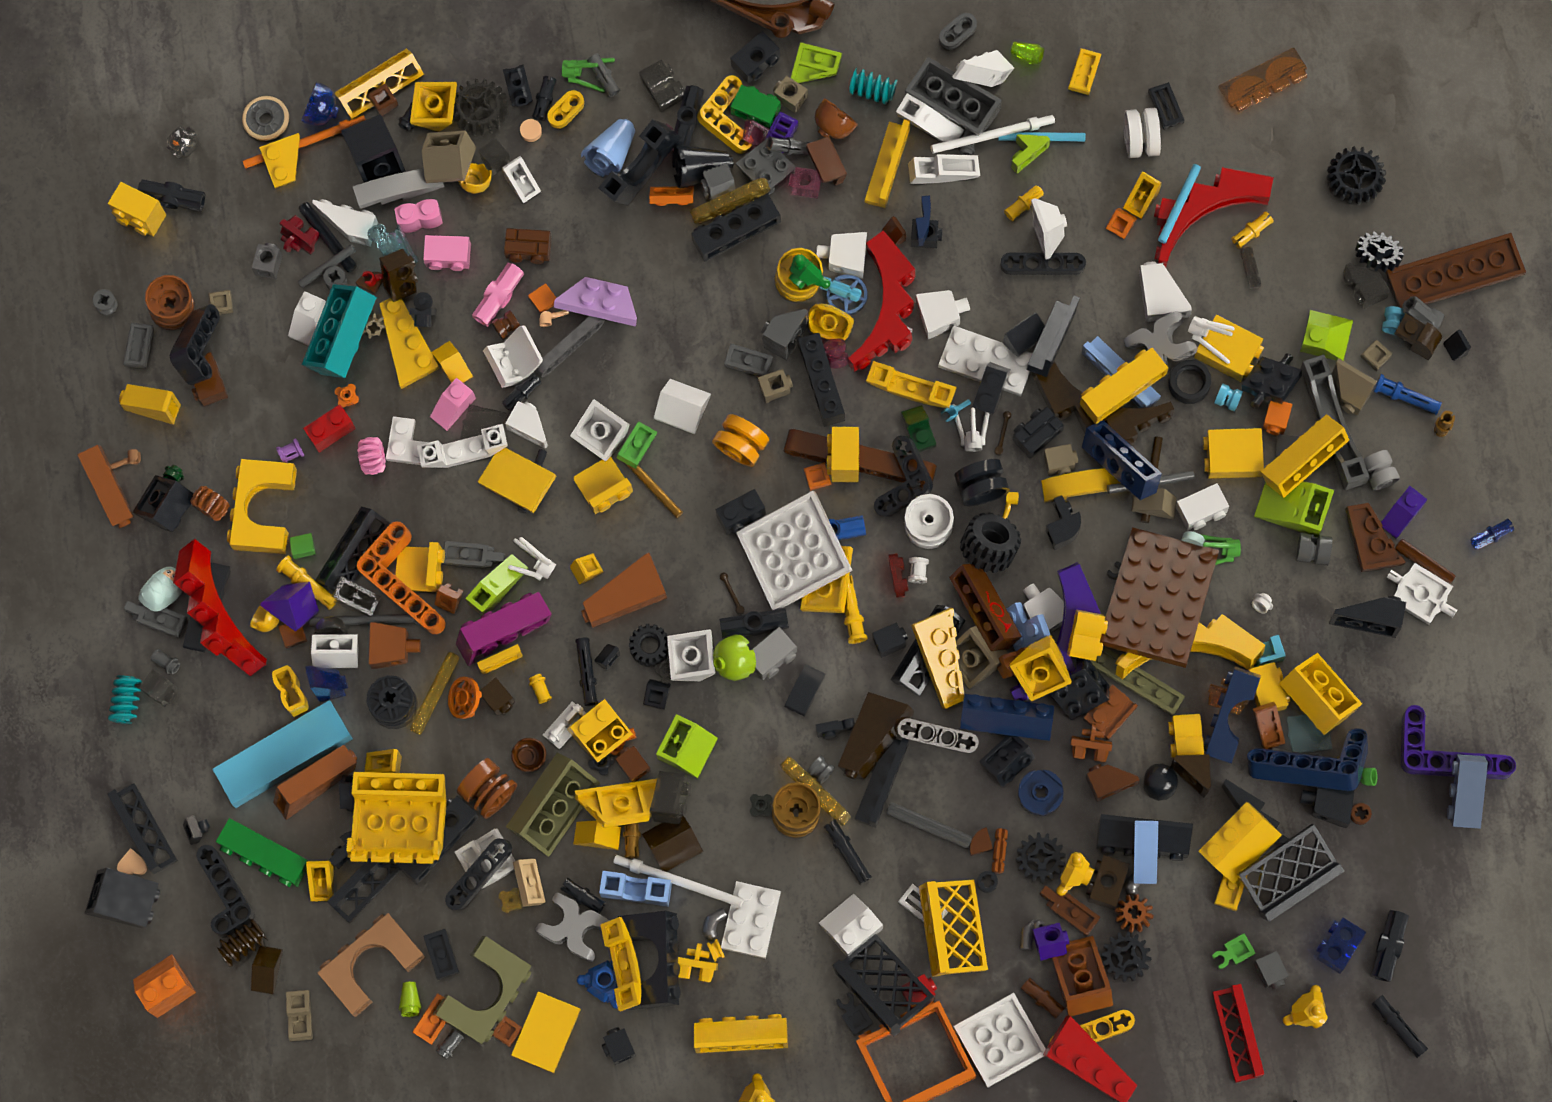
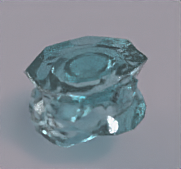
M383 224L374 225L368 230V238L377 244L383 256L403 248L408 256L411 255L415 264L418 262V258L399 224H397L395 231L390 233L386 231V227Z

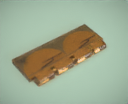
M1293 47L1220 84L1218 88L1230 107L1235 106L1237 111L1241 112L1253 106L1250 98L1257 104L1272 96L1269 88L1276 94L1291 86L1289 78L1293 84L1306 79L1307 73L1305 70H1307V67Z

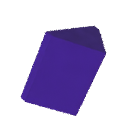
M310 582L282 585L260 604L261 607L295 632L319 611Z

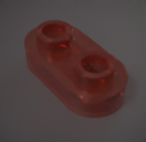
M897 553L889 554L888 558L896 598L904 597L905 592L909 591L907 579H902L901 570H905L903 557H898Z

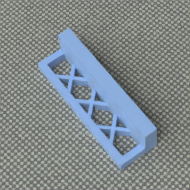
M1098 336L1091 343L1087 341L1083 345L1082 354L1105 376L1108 374L1112 376L1118 372L1117 368L1125 363ZM1150 386L1131 399V401L1139 408L1152 407L1160 399L1161 395Z

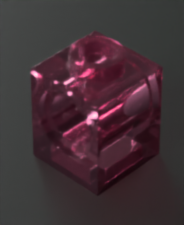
M796 167L795 174H790L789 187H792V195L818 199L821 178L817 170ZM804 179L810 181L806 186L801 185L799 182Z

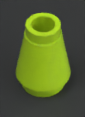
M416 982L402 983L399 1003L401 1016H418L422 1008Z

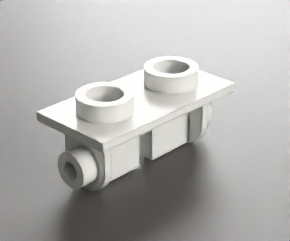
M572 701L545 731L543 736L558 749H561L572 736L567 728L586 714V712L583 711L584 709L579 704H575Z

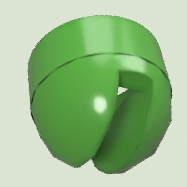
M1364 768L1360 782L1366 786H1375L1377 783V770L1375 768Z

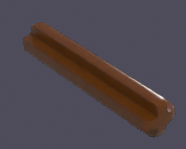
M1401 539L1396 545L1395 549L1445 582L1451 584L1455 579V574L1406 540Z

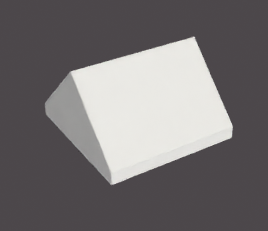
M669 379L660 392L654 419L695 434L711 394Z
M594 399L570 436L601 459L607 461L625 442L630 424Z
M710 629L667 636L672 681H702L715 674L712 632Z

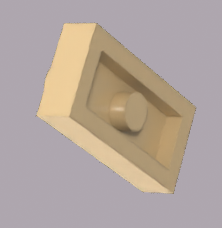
M523 859L513 862L523 906L545 903L536 859Z

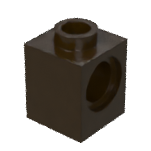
M494 678L480 690L483 700L497 716L501 713L504 715L513 708L512 704L515 703L513 697L497 678Z

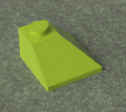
M1310 310L1300 352L1315 356L1325 355L1327 359L1336 361L1341 359L1344 361L1353 320Z

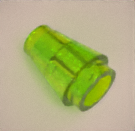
M1014 41L1011 47V54L1032 65L1040 64L1044 56V48L1040 47V44Z

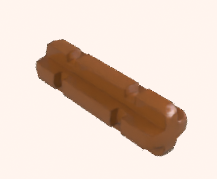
M1002 828L996 829L994 862H992V872L994 873L1004 872L1005 863L1003 861H1005L1007 842L1005 840H1007L1008 830Z

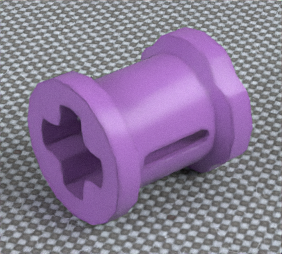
M296 438L290 444L276 447L283 463H288V461L298 456H305Z

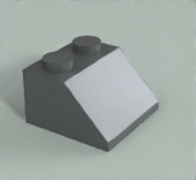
M801 309L774 316L771 322L767 321L761 331L763 333L764 348L787 361L797 345L798 339L802 337L808 327V311Z

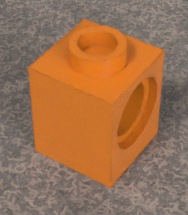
M1270 401L1262 429L1267 430L1266 432L1271 435H1284L1293 404L1287 402L1279 404Z

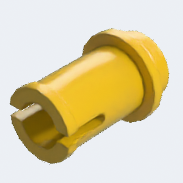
M541 674L529 678V686H532L538 704L552 699L544 682L546 678L542 677Z

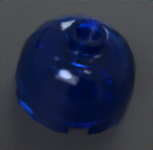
M316 82L301 121L312 126H323L329 122L331 117L335 119L339 110V106H336L337 97L335 92L330 87Z

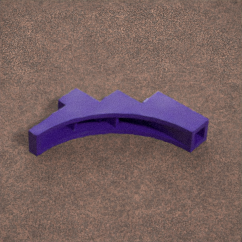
M1078 562L1057 571L1062 587L1064 609L1062 626L1056 644L1062 653L1069 674L1075 671L1067 650L1076 610L1101 614ZM1021 684L1009 689L1014 700L1019 699L1023 701L1029 698Z

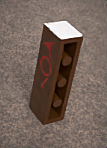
M962 564L949 577L990 651L1009 649L1022 637L986 572L981 568H975L973 564Z

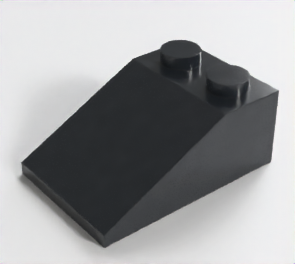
M1388 596V598L1383 597L1335 609L1329 624L1396 638L1402 628L1406 602L1401 601L1399 597Z

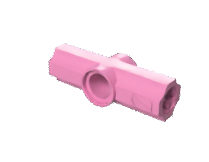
M507 263L496 281H492L486 288L484 298L473 312L472 317L478 323L488 327L499 310L509 303L513 294L512 291L523 277L524 272L516 265Z

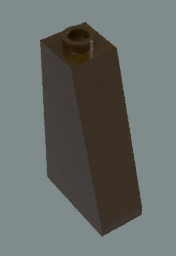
M868 692L838 764V767L844 772L843 775L854 780L857 777L865 779L898 736L894 731L895 721L901 717L911 718L915 711L908 704Z

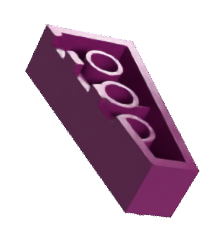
M540 592L533 595L532 593H527L520 598V601L514 604L508 602L500 608L501 610L494 613L489 611L482 615L481 619L475 622L472 620L461 626L456 646L467 666L474 664V658L481 654L484 657L492 654V651L499 644L506 646L512 643L518 637L517 634L520 633L524 636L549 622L552 614Z

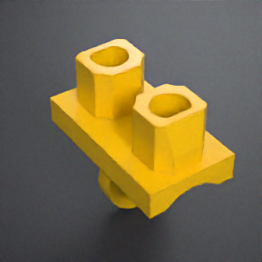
M697 943L696 949L687 948V955L695 956V959L678 957V964L680 966L678 977L690 979L692 967L700 968L699 981L711 982L714 970L716 971L718 968V963L700 960L701 957H710L709 951L702 950L701 943Z

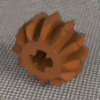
M200 486L190 500L191 504L198 511L215 521H220L230 507L227 500L207 486Z
M1135 894L1134 901H1132L1130 895H1126V902L1119 900L1118 904L1121 908H1115L1114 910L1116 914H1120V916L1115 918V921H1124L1120 927L1122 930L1128 925L1130 926V933H1133L1134 927L1141 933L1143 931L1142 925L1147 928L1150 926L1146 919L1151 920L1154 915L1146 912L1151 911L1153 907L1152 905L1144 906L1148 900L1147 898L1139 902V894ZM1132 909H1136V913L1140 914V917L1137 915L1136 919H1133L1128 911L1131 912Z

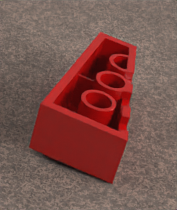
M1066 1015L1043 1055L1115 1101L1128 1102L1137 1084L1071 1016Z

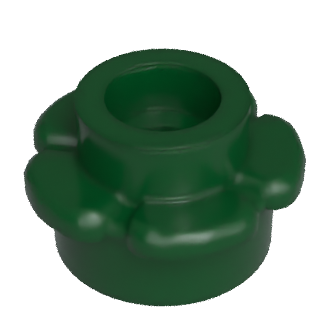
M176 465L165 467L163 477L175 480L178 483L184 480L183 470Z

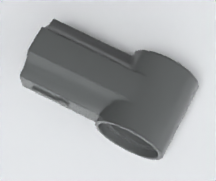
M1411 296L1402 306L1404 314H1408L1424 324L1428 322L1437 329H1439L1445 317L1442 312L1428 307L1416 296Z

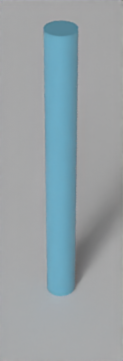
M1017 132L998 137V141H1016V135L1022 134L1048 136L1050 141L1085 142L1086 134Z
M1193 164L1158 238L1159 242L1163 244L1167 242L1201 170V166Z

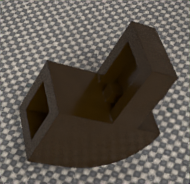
M1408 314L1404 315L1394 333L1396 336L1412 344L1409 350L1428 361L1442 339V334L1432 324L1428 322L1424 324Z

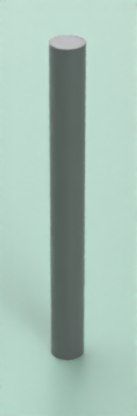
M1192 470L1163 475L1159 485L1192 480L1195 478L1194 472ZM1121 483L1107 485L1108 494L1129 491Z

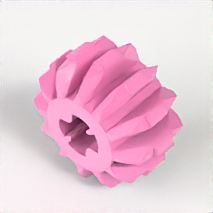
M367 437L360 440L357 451L361 470L365 475L383 472L386 467V460L381 440L378 437Z

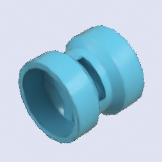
M1395 306L1385 308L1384 316L1386 321L1383 322L1381 329L1383 332L1395 335L1394 333L1405 315L1403 308Z
M1222 383L1214 404L1219 406L1225 405L1229 410L1235 412L1243 391L1230 389L1229 385Z

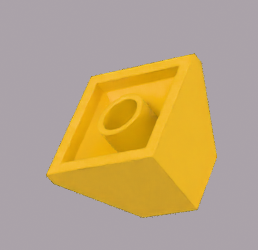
M1051 635L1030 644L1010 663L1012 671L1031 701L1063 688L1072 682L1062 653Z

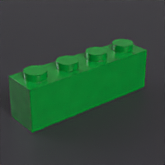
M230 818L216 840V843L221 846L219 850L229 856L232 853L240 856L239 861L250 867L252 863L260 867L259 872L268 877H271L272 874L279 877L278 882L289 888L291 885L298 887L307 872V859Z

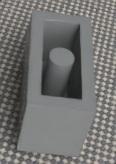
M780 627L752 649L756 657L755 671L762 680L766 677L772 678L779 672L778 667L784 662L789 664L797 656L795 654L797 653V646Z

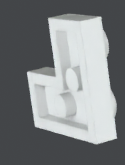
M393 417L386 454L387 461L421 465L417 445L429 442L413 440L415 419Z

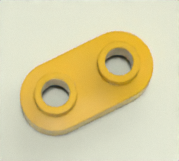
M575 90L565 93L548 111L549 124L556 129L567 126L584 108L583 95ZM576 101L577 105L571 106L570 103ZM558 116L563 117L561 121L555 120Z

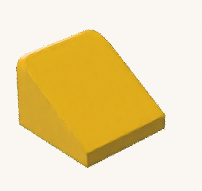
M593 553L575 559L570 565V569L579 584H583L603 573Z

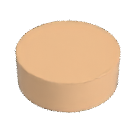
M528 119L521 124L520 133L525 141L534 142L541 137L542 128L538 121Z

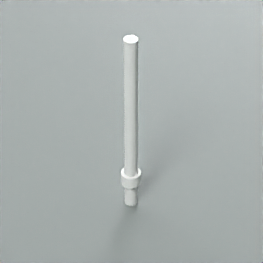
M1053 115L1041 118H1028L1025 122L986 131L979 136L974 134L931 145V152L934 154L1025 130H1038L1041 126L1055 123V118Z
M619 855L615 856L614 864L629 868L633 873H643L655 878L671 880L672 884L741 907L743 904V898L645 865L643 861L635 858L631 860Z

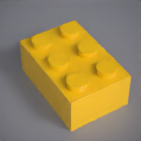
M1318 652L1295 667L1279 683L1323 735L1346 720L1362 705L1360 700Z

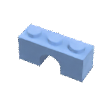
M603 871L599 894L602 898L669 907L672 882L668 879L653 877L640 879L629 877L624 873Z

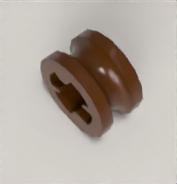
M1364 803L1356 804L1351 811V820L1357 825L1366 824L1372 815L1370 807ZM1360 808L1362 812L1366 811L1367 815L1364 816V820H1361L1360 816H1355V813L1358 812L1357 809Z

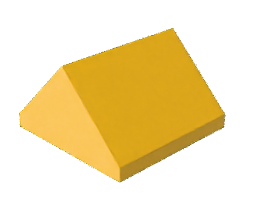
M415 82L410 123L437 132L451 125L457 83Z

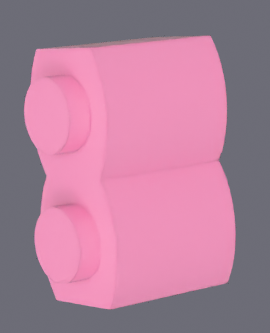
M435 199L422 200L416 205L411 203L402 204L394 209L397 224L402 233H412L421 228H436L443 224L440 207Z

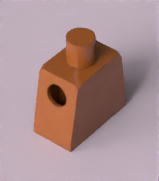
M370 622L369 665L371 669L407 664L408 653L421 652V640L408 639L409 635L406 628Z

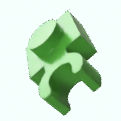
M1242 934L1224 944L1223 946L1226 951H1217L1212 955V958L1215 959L1220 956L1224 959V963L1218 966V969L1221 970L1228 965L1230 960L1233 961L1234 965H1237L1256 953L1246 935Z

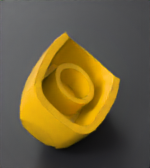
M823 303L815 304L808 312V326L812 333H820L821 337L838 342L845 341L849 337L854 319L846 312Z

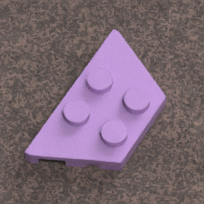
M584 277L554 301V308L636 327L637 317L627 286Z

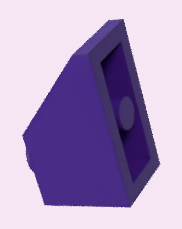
M1409 486L1381 521L1383 530L1397 539L1424 507L1428 499Z

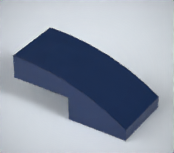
M930 195L921 196L923 217L916 218L915 224L918 246H923L929 231L931 217Z

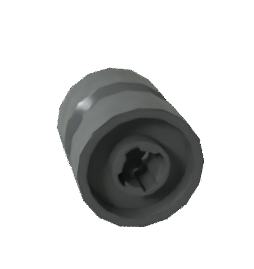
M1301 532L1296 561L1309 563L1311 560H1314L1315 564L1328 566L1333 538L1323 535L1315 538L1313 534Z

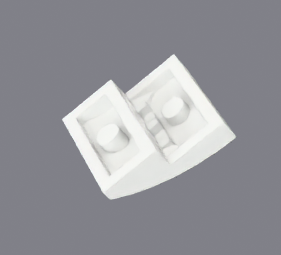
M494 828L479 839L472 840L455 851L465 872L493 840L503 839L498 829ZM498 844V852L495 855L489 854V856L494 858L498 853H504V844ZM512 854L483 888L515 871L513 866L515 859ZM488 859L482 861V871L488 872L491 869V862ZM471 876L469 879L475 888L477 881Z

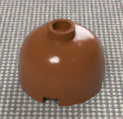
M826 98L823 99L816 109L815 123L820 128L818 132L825 138L831 136L835 139H843L849 136L858 125L848 114L841 111Z

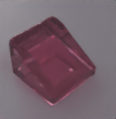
M746 119L742 140L757 147L766 139L770 129L754 120Z

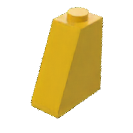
M127 384L119 397L120 405L124 411L174 425L181 406L171 391Z

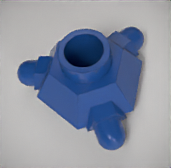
M607 960L588 969L586 975H579L577 977V983L585 985L586 991L602 1002H610L613 1008H618L614 989L618 988L612 961L609 962Z

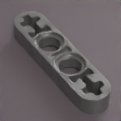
M589 316L542 358V363L535 371L541 377L547 376L598 331L605 320Z

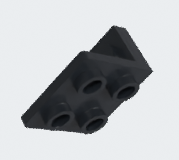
M1077 658V667L1074 672L1069 674L1072 681L1071 684L1050 693L1068 717L1073 720L1108 701L1109 684L1090 660Z

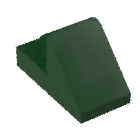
M923 406L902 411L901 415L909 437L913 439L918 451L921 452L936 447V441L929 425V417Z

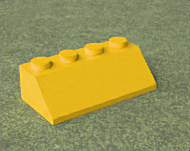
M781 1014L768 1015V1019H759V1016L755 1015L745 1016V1020H736V1017H723L722 1021L713 1022L712 1018L699 1019V1023H694V1049L696 1053L788 1048L787 1019L782 1018Z

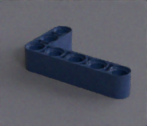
M1360 728L1348 731L1340 759L1261 748L1252 749L1247 754L1248 773L1255 779L1345 791L1355 790L1360 783L1368 754L1367 733Z

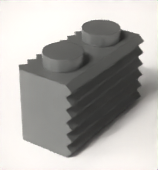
M724 163V165L720 164V167H712L711 170L708 169V171L703 172L704 179L700 180L701 189L705 199H710L712 205L736 196L735 181L727 163Z

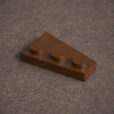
M1369 503L1347 506L1345 508L1361 572L1401 566L1406 563L1403 557L1396 551L1392 539H1389L1382 528V523Z

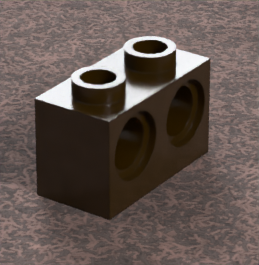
M402 248L379 258L383 287L393 302L417 293L416 283H418V279L414 272L416 264L411 255L408 256Z

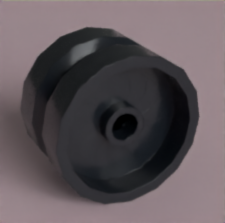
M999 459L978 461L961 468L954 474L957 486L964 488L960 493L964 506L970 507L986 504L1003 497L1010 491L1006 478L1000 477L1004 471Z

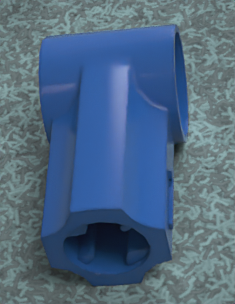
M863 515L840 520L829 519L831 526L837 529L836 536L838 541L866 535Z

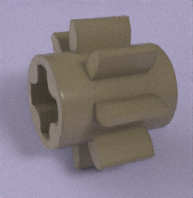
M373 309L370 313L363 334L366 332L369 338L374 335L380 336L381 329L385 328L382 322L384 318L381 313L376 315Z

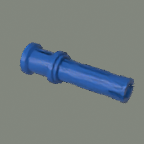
M1383 374L1380 375L1373 392H1380L1390 396L1391 400L1400 399L1437 415L1442 402L1403 387L1404 384L1400 381L1396 383L1385 378Z

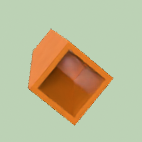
M172 954L133 979L135 993L145 1009L157 1018L196 993Z

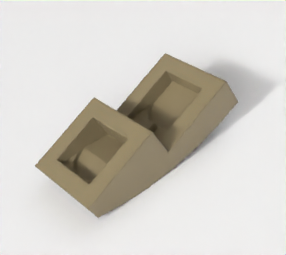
M310 991L286 992L289 1041L312 1040Z

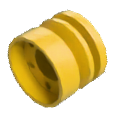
M794 248L784 253L780 258L774 280L776 289L782 297L793 302H803L812 298L818 291L819 286L811 285L808 287L805 285L800 289L788 279L792 274L790 269L793 257L797 254H802L820 269L822 274L823 267L819 257L811 250Z

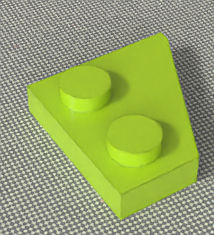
M800 42L791 79L797 83L836 76L842 53Z

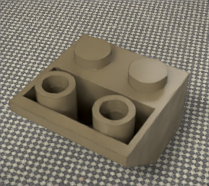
M466 130L427 134L422 148L426 183L465 181L476 150V146Z

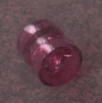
M832 339L824 344L830 368H841L849 363V356L845 352L846 344L843 339Z

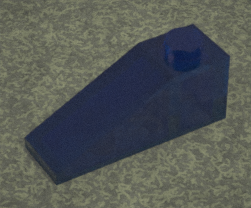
M315 666L305 667L310 689L320 703L346 696L345 689L348 688L345 675H341L339 670Z

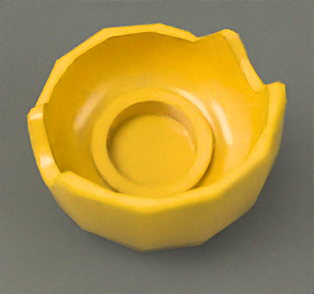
M471 163L465 181L458 182L469 193H481L489 187L492 171H488L483 163Z
M259 606L251 620L250 627L260 632H269L278 625L280 620Z

